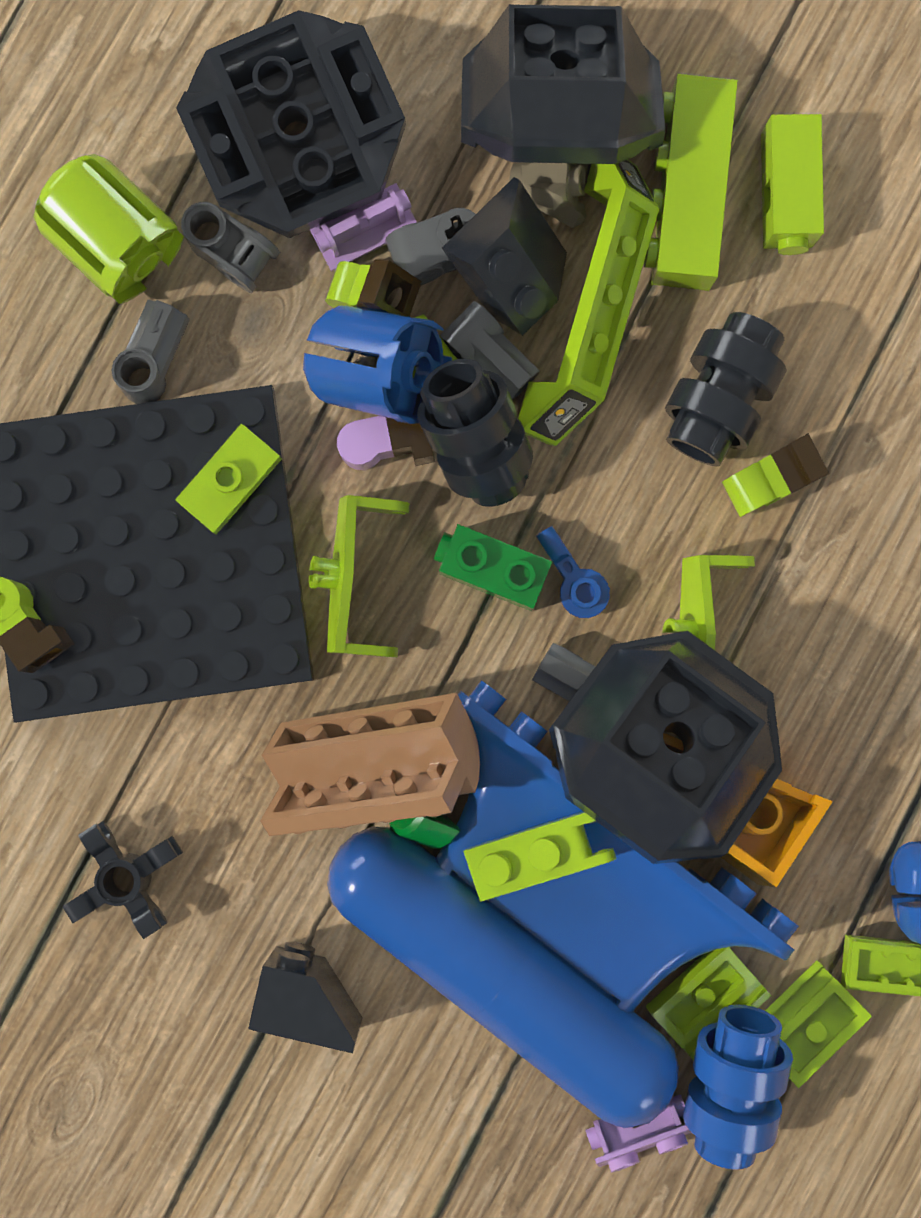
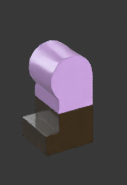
M376 416L346 424L340 430L337 437V448L343 461L349 467L356 470L370 469L381 459L412 453L415 466L435 463L433 450L420 423L408 424L392 418Z

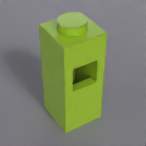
M773 114L761 133L763 249H778V253L782 255H798L806 253L809 248H813L824 234L822 114Z

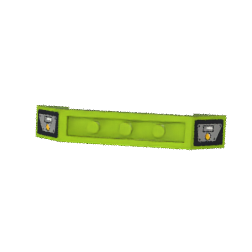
M629 160L618 164H591L584 192L607 207L556 382H528L518 417L526 435L548 445H558L605 400L659 212V207L637 165Z

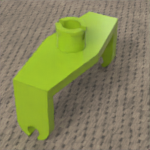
M346 495L339 499L333 559L313 556L309 569L324 572V575H309L310 588L330 589L327 652L398 658V647L346 643L354 574L356 510L403 515L409 513L410 503Z
M696 555L683 558L680 619L668 618L663 625L662 633L689 631L715 650L716 629L710 568L740 569L755 567V557Z

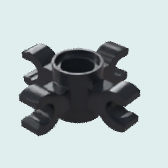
M104 821L99 824L96 823L80 833L78 836L82 844L95 858L100 868L95 875L94 886L62 906L71 922L74 924L106 903L111 906L124 905L131 915L136 930L143 939L167 924L168 922L164 914L152 901L146 890L151 883L152 873L183 853L174 837L171 836L139 856L133 853L123 854L116 844L111 830ZM116 867H124L133 875L134 886L130 892L122 891L115 885L113 873Z

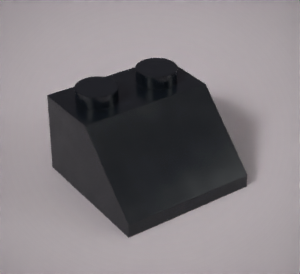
M513 177L442 249L486 310L498 322L523 336L558 302L567 252L521 181Z
M286 942L284 948L276 946L262 966L248 1029L353 1054L363 1017L327 959L314 955L315 948L306 944Z

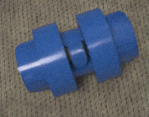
M747 1005L726 1006L720 1010L717 1023L709 1024L700 1030L693 1061V1069L697 1076L689 1084L683 1119L687 1128L695 1135L694 1147L697 1153L711 1164L726 1169L750 1167L755 1162L757 1153L764 1152L775 1144L782 1115V1104L779 1097L787 1090L793 1062V1054L790 1048L780 1039L782 1032L780 1021L772 1014L756 1007Z

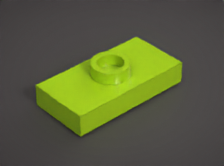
M241 423L175 501L217 535L282 458Z
M845 935L841 985L845 989L921 997V944L905 940Z

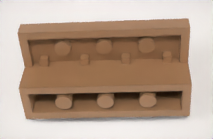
M452 693L282 722L262 753L263 759L280 787L260 822L269 836L291 833L302 834L307 831L330 828L343 829L354 825L377 822L389 823L395 820L424 816L436 817L451 813L459 795L475 793L480 772V757L476 734L458 694Z

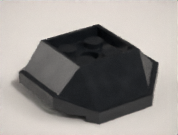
M509 4L487 36L463 58L461 142L474 148L480 145L492 155L513 163L618 164L635 157L646 148L650 151L663 146L665 120L660 61L642 44L621 6Z
M300 10L206 50L193 75L187 92L184 91L176 107L219 206L287 238H292L381 199L406 127L405 116L364 26L346 21L343 24L321 15ZM292 122L307 124L306 129L299 135L291 136L284 133V129Z
M689 631L611 645L549 729L553 748L556 751L565 798L652 864L720 858L726 855L782 772L774 694ZM664 732L674 733L681 739L684 747L683 753H675L668 749L663 740Z

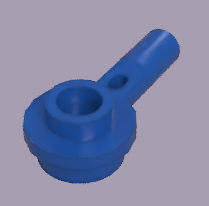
M553 526L536 535V538L564 579L560 588V600L563 607L571 615L578 618H591L599 615L606 608L610 599V588L606 579L592 569H580Z

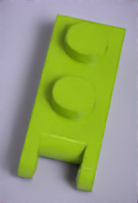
M583 811L468 847L463 851L480 902L609 863L617 859L613 848H606L592 853L583 824L594 823L596 820Z

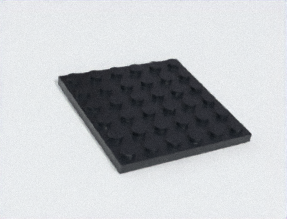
M272 385L0 423V577L24 584L32 594L33 609L46 627L48 625L64 627L75 643L35 673L18 672L5 653L13 723L314 681L276 397ZM242 423L280 455L282 460L216 535L175 501V499Z

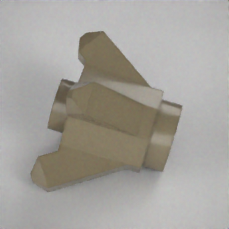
M514 163L512 165L510 180L515 177L521 181L540 211L572 228L582 224L586 219L585 205L579 202L578 196H584L586 175H589L591 164Z

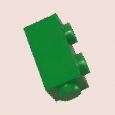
M457 524L453 535L444 532L434 556L435 561L442 563L439 575L529 611H532L535 607L552 564L550 560L460 524Z

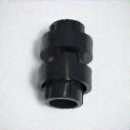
M742 312L731 313L722 329L705 330L690 358L692 366L700 373L697 379H680L665 406L667 414L675 420L666 441L682 454L715 467H719L722 464L729 448L746 449L761 422L760 415L751 407L754 400H772L787 371L785 364L777 357L785 341L784 335L770 323Z
M456 359L440 365L427 376L420 391L422 401L417 412L420 426L429 445L437 453L438 464L453 492L466 498H472L475 503L481 506L493 507L505 504L518 496L525 487L533 461L532 447L522 423L516 418V408L507 385L501 376L491 371L482 370L480 364L471 359Z

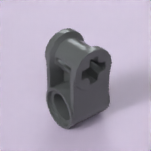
M198 202L191 205L184 212L181 219L183 234L197 256L217 268L231 282L249 293H253L257 287L254 281L270 258L277 259L281 253L261 233L249 226L243 225L210 202ZM212 222L219 225L218 233L212 239L200 240L195 238V233L202 224Z
M455 208L422 222L411 223L394 230L385 239L393 263L422 281L421 285L427 284L441 275L457 270L442 247L454 236L455 232L459 231L476 214L469 209Z

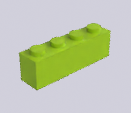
M677 74L672 91L663 92L664 120L667 123L666 140L663 141V146L656 148L654 171H662L661 189L654 188L652 192L653 198L659 207V212L656 219V238L651 237L644 261L645 268H652L651 285L709 291L718 278L738 80Z

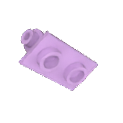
M397 183L384 189L381 199L310 229L331 272H333L340 261L352 262L386 245L385 239L391 232L402 226L417 222L410 210L412 206L403 189L400 190Z
M681 1095L672 1097L668 1108L649 1124L634 1129L633 1127H618L602 1119L593 1121L594 1127L585 1130L592 1150L602 1147L604 1156L595 1159L596 1164L599 1167L608 1164L612 1173L639 1163L640 1160L637 1153L656 1146L660 1155L687 1145L688 1142L685 1135L692 1132L686 1125L682 1126L679 1119L683 1117L685 1108Z

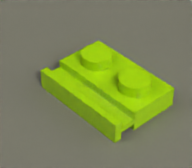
M727 947L703 954L645 1007L694 1061L700 1030L709 1024L717 1023L719 1012L722 1008L729 1005H747L759 1008L771 997V994L736 954Z
M818 960L765 1010L776 1017L782 1025L780 1039L786 1043L793 1054L789 1079L798 1089L872 1017Z

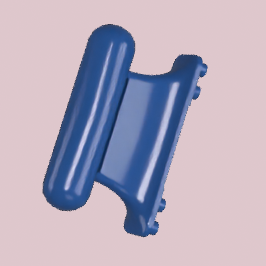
M480 681L469 696L463 691L458 693L472 722L480 757L477 789L475 793H469L462 814L456 824L461 830L454 841L443 846L436 857L417 842L397 835L391 830V827H370L353 834L339 847L329 867L327 886L331 902L344 918L600 1119L622 1128L649 1124L668 1108L677 1087L679 1065L672 1045L663 1034L634 1013L635 1008L650 991L677 968L697 956L716 949L733 946L752 947L787 960L795 951L787 944V941L799 926L763 898L751 914L746 912L745 908L757 893L723 867L720 868L709 883L691 868L686 869L678 862L652 864L597 821L583 824L592 853L606 848H613L617 857L616 860L480 902L463 852L468 847L582 812L581 809L565 798L559 770L552 765V761L536 749L548 731L523 712L519 713L509 727L494 715L507 699L485 682Z

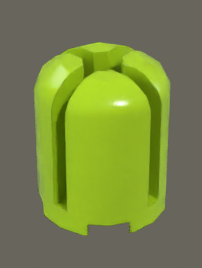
M96 154L85 155L71 160L52 173L42 188L36 202L34 220L40 233L106 296L112 297L119 304L128 302L143 293L147 288L141 281L157 267L160 261H163L169 267L179 252L184 236L177 230L176 223L110 160Z

